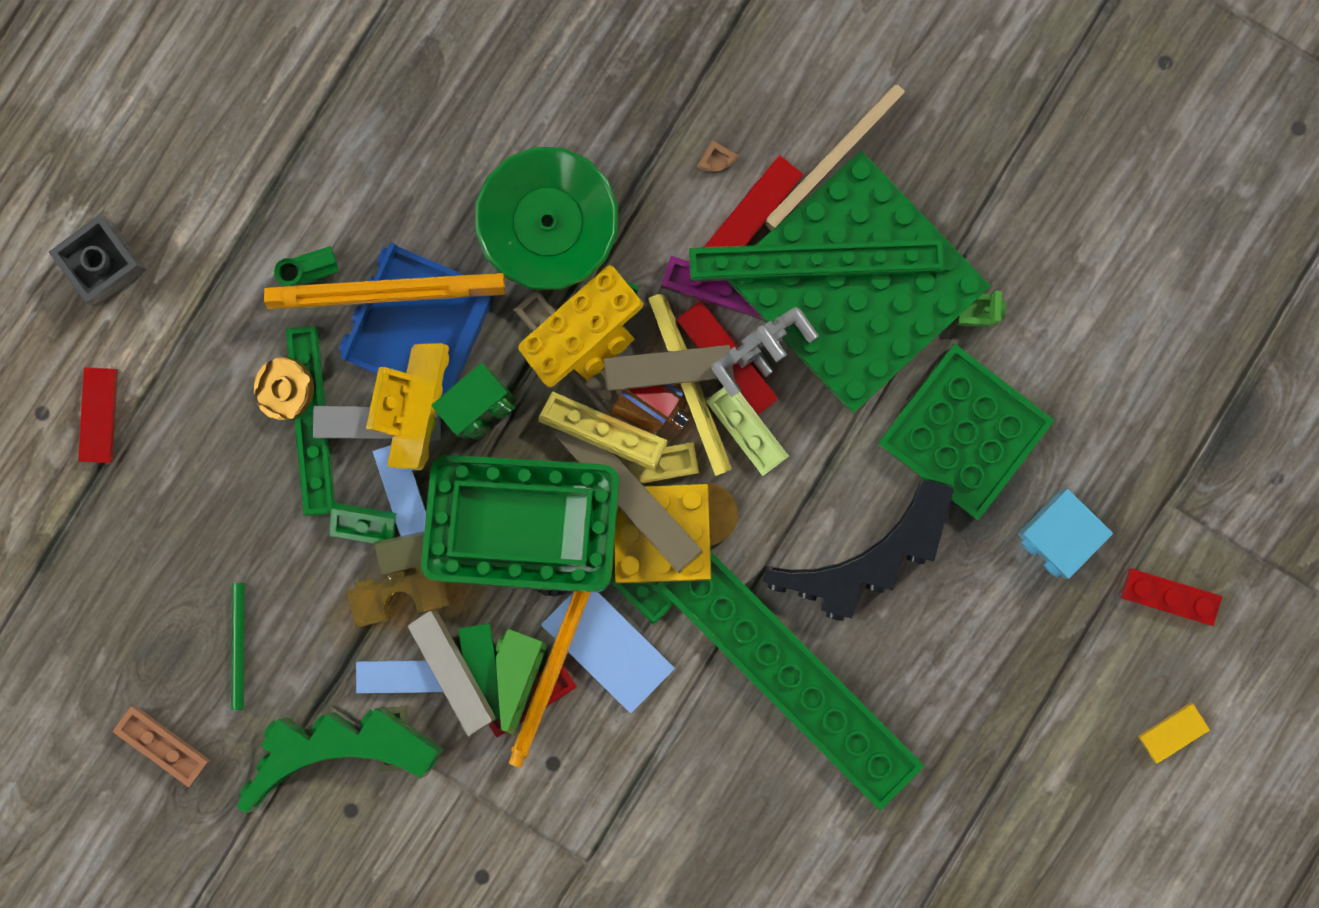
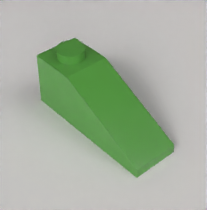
M507 629L505 636L501 635L495 652L498 653L496 667L501 730L514 735L549 646L542 641Z

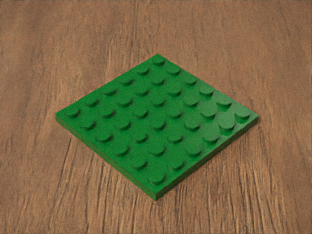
M859 151L757 245L943 239L944 272L726 280L766 323L769 321L774 322L777 317H781L795 307L803 312L819 337L808 343L798 327L793 323L785 329L787 335L782 339L852 414L991 287L862 151Z

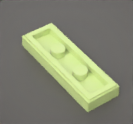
M723 387L705 401L762 476L789 457L740 392L731 397Z

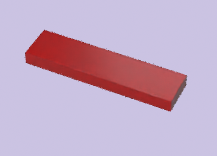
M779 155L704 247L746 246L763 226L767 217L782 203L804 174Z
M701 300L676 319L697 348L730 345V350L733 347L738 349L737 345ZM739 363L732 365L733 378L741 388L740 393L757 415L778 400V397L751 363L741 368Z

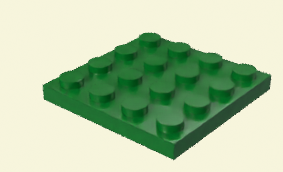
M953 344L877 444L919 477L952 485L954 491L951 501L975 520H979L1055 420L959 346Z

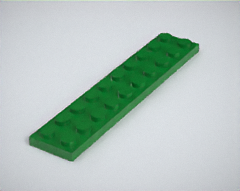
M712 552V580L659 582L656 586L879 811L925 767Z

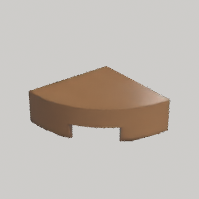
M712 140L696 169L707 173L721 172L730 168L738 160L739 155Z

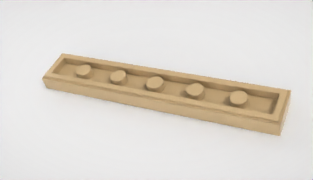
M898 84L894 85L767 217L765 226L772 231L788 217L899 102L905 91Z

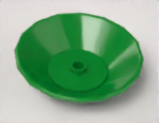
M532 147L507 157L487 176L475 203V233L485 258L499 273H504V278L533 290H561L586 280L607 260L618 235V203L609 180L588 158L562 147ZM547 216L554 219L550 227L542 225V220Z

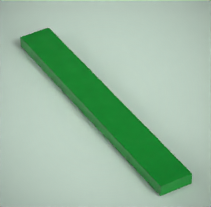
M943 239L689 248L690 282L938 273L945 270Z

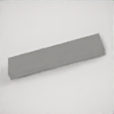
M314 406L313 438L393 439V436L366 429L370 407ZM436 412V425L431 433L430 440H441V417Z

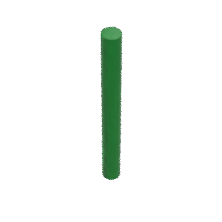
M232 583L231 710L244 709L245 583Z

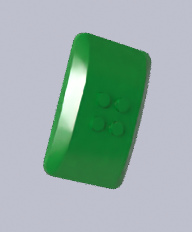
M458 455L441 456L434 461L430 472L421 570L424 576L436 582L542 590L600 592L610 584L612 576L620 485L619 475L613 467L605 464Z

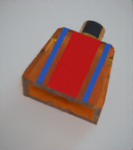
M678 384L623 390L609 411L613 415L652 433H656L665 421L681 431L691 416L676 406L684 393Z

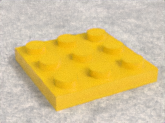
M708 484L645 487L703 551L697 559L679 574L628 517L617 508L615 531L616 583L712 580Z

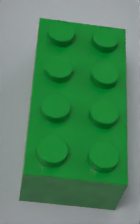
M481 362L431 406L456 436L467 440L472 438L479 440L491 429L488 425L496 417L500 420L504 419L515 409L512 404L517 399L495 373Z

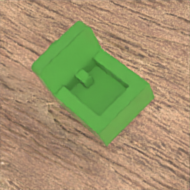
M1002 291L982 294L957 318V326L994 328L1001 322V319L1005 318L1006 301L1002 300Z

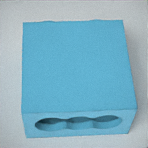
M1060 489L1017 534L1023 539L1021 545L1031 555L1035 556L1038 554L1046 562L1043 566L1055 578L1061 576L1062 578L1069 579L1106 542L1113 532L1069 489Z

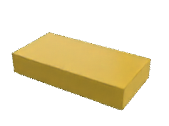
M1190 702L1138 735V738L1154 763L1158 764L1210 731L1195 705Z

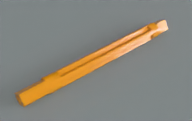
M504 273L271 287L264 288V303L267 309L505 295L506 291Z

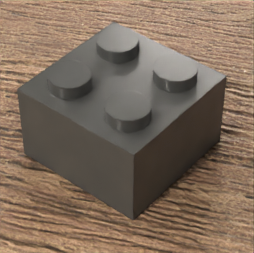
M101 214L49 251L52 258L87 304L96 307L147 270L113 222Z

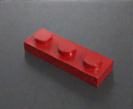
M1132 568L1128 570L1120 596L1122 599L1210 626H1214L1222 600L1221 595Z

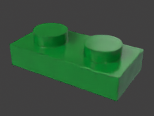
M334 503L331 510L329 536L369 543L394 538L397 513Z

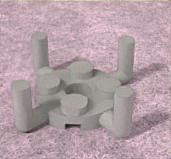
M792 308L781 317H777L774 322L769 321L765 325L759 326L756 331L742 340L744 345L738 349L733 347L727 354L712 364V371L731 397L739 393L741 388L727 369L737 363L743 368L753 361L764 378L773 373L774 369L760 349L765 346L776 362L787 356L779 342L787 335L785 329L791 324L795 323L808 343L819 337L799 308Z

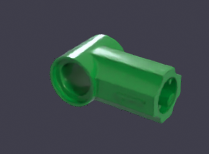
M331 246L295 258H283L277 262L274 268V276L283 287L300 286L340 273ZM288 267H296L298 269L297 277L292 281L283 280V271Z

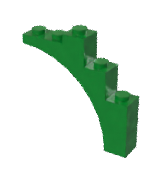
M384 707L375 708L374 711L370 709L359 724L363 727L361 730L335 712L328 713L325 716L321 715L315 721L311 728V731L314 732L313 735L287 717L277 721L273 720L263 733L265 740L261 744V747L271 754H265L256 766V770L259 772L253 781L249 780L240 790L238 796L241 797V800L236 807L246 814L255 811L268 794L287 777L312 763L325 759L343 757L376 759L398 766L421 779L429 774L443 753L444 748Z

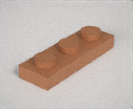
M135 705L130 706L112 731L187 787H191L210 762L207 757Z

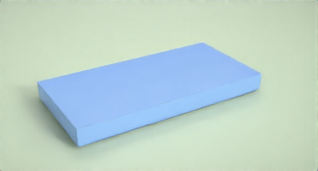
M574 592L541 624L555 639ZM591 592L568 652L626 710L632 713L675 667L599 592Z

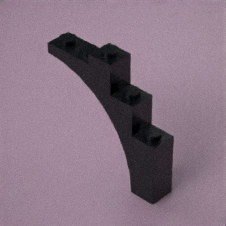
M920 477L912 501L900 520L881 540L864 552L840 563L815 569H785L766 565L763 582L768 583L767 588L783 593L786 592V589L798 591V596L804 599L816 601L817 597H821V611L826 612V617L838 621H844V617L852 619L862 582L867 583V589L884 593L885 588L890 590L894 588L903 554L907 555V560L918 564H925L926 560L934 562L954 487L947 483Z

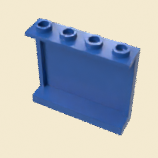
M390 242L388 248L383 247L378 256L377 265L380 267L376 276H371L368 281L445 277L463 274ZM495 295L364 303L363 306L358 305L351 322L355 323L351 334H345L341 341L339 351L342 354L340 358L376 374L379 367H387L407 373L413 345L446 344L449 347V363L444 370L442 380V395H444L458 383Z

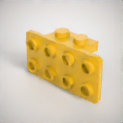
M608 265L519 344L518 349L547 387L555 386L573 369L588 381L602 371L604 358L616 357L625 351L627 346L635 340L623 325L642 309L643 302L613 266Z
M446 344L413 345L407 373L387 367H379L366 429L393 436L388 467L422 470L429 458L428 447L430 437L436 425V411L431 405L442 396L444 370L449 363V347Z

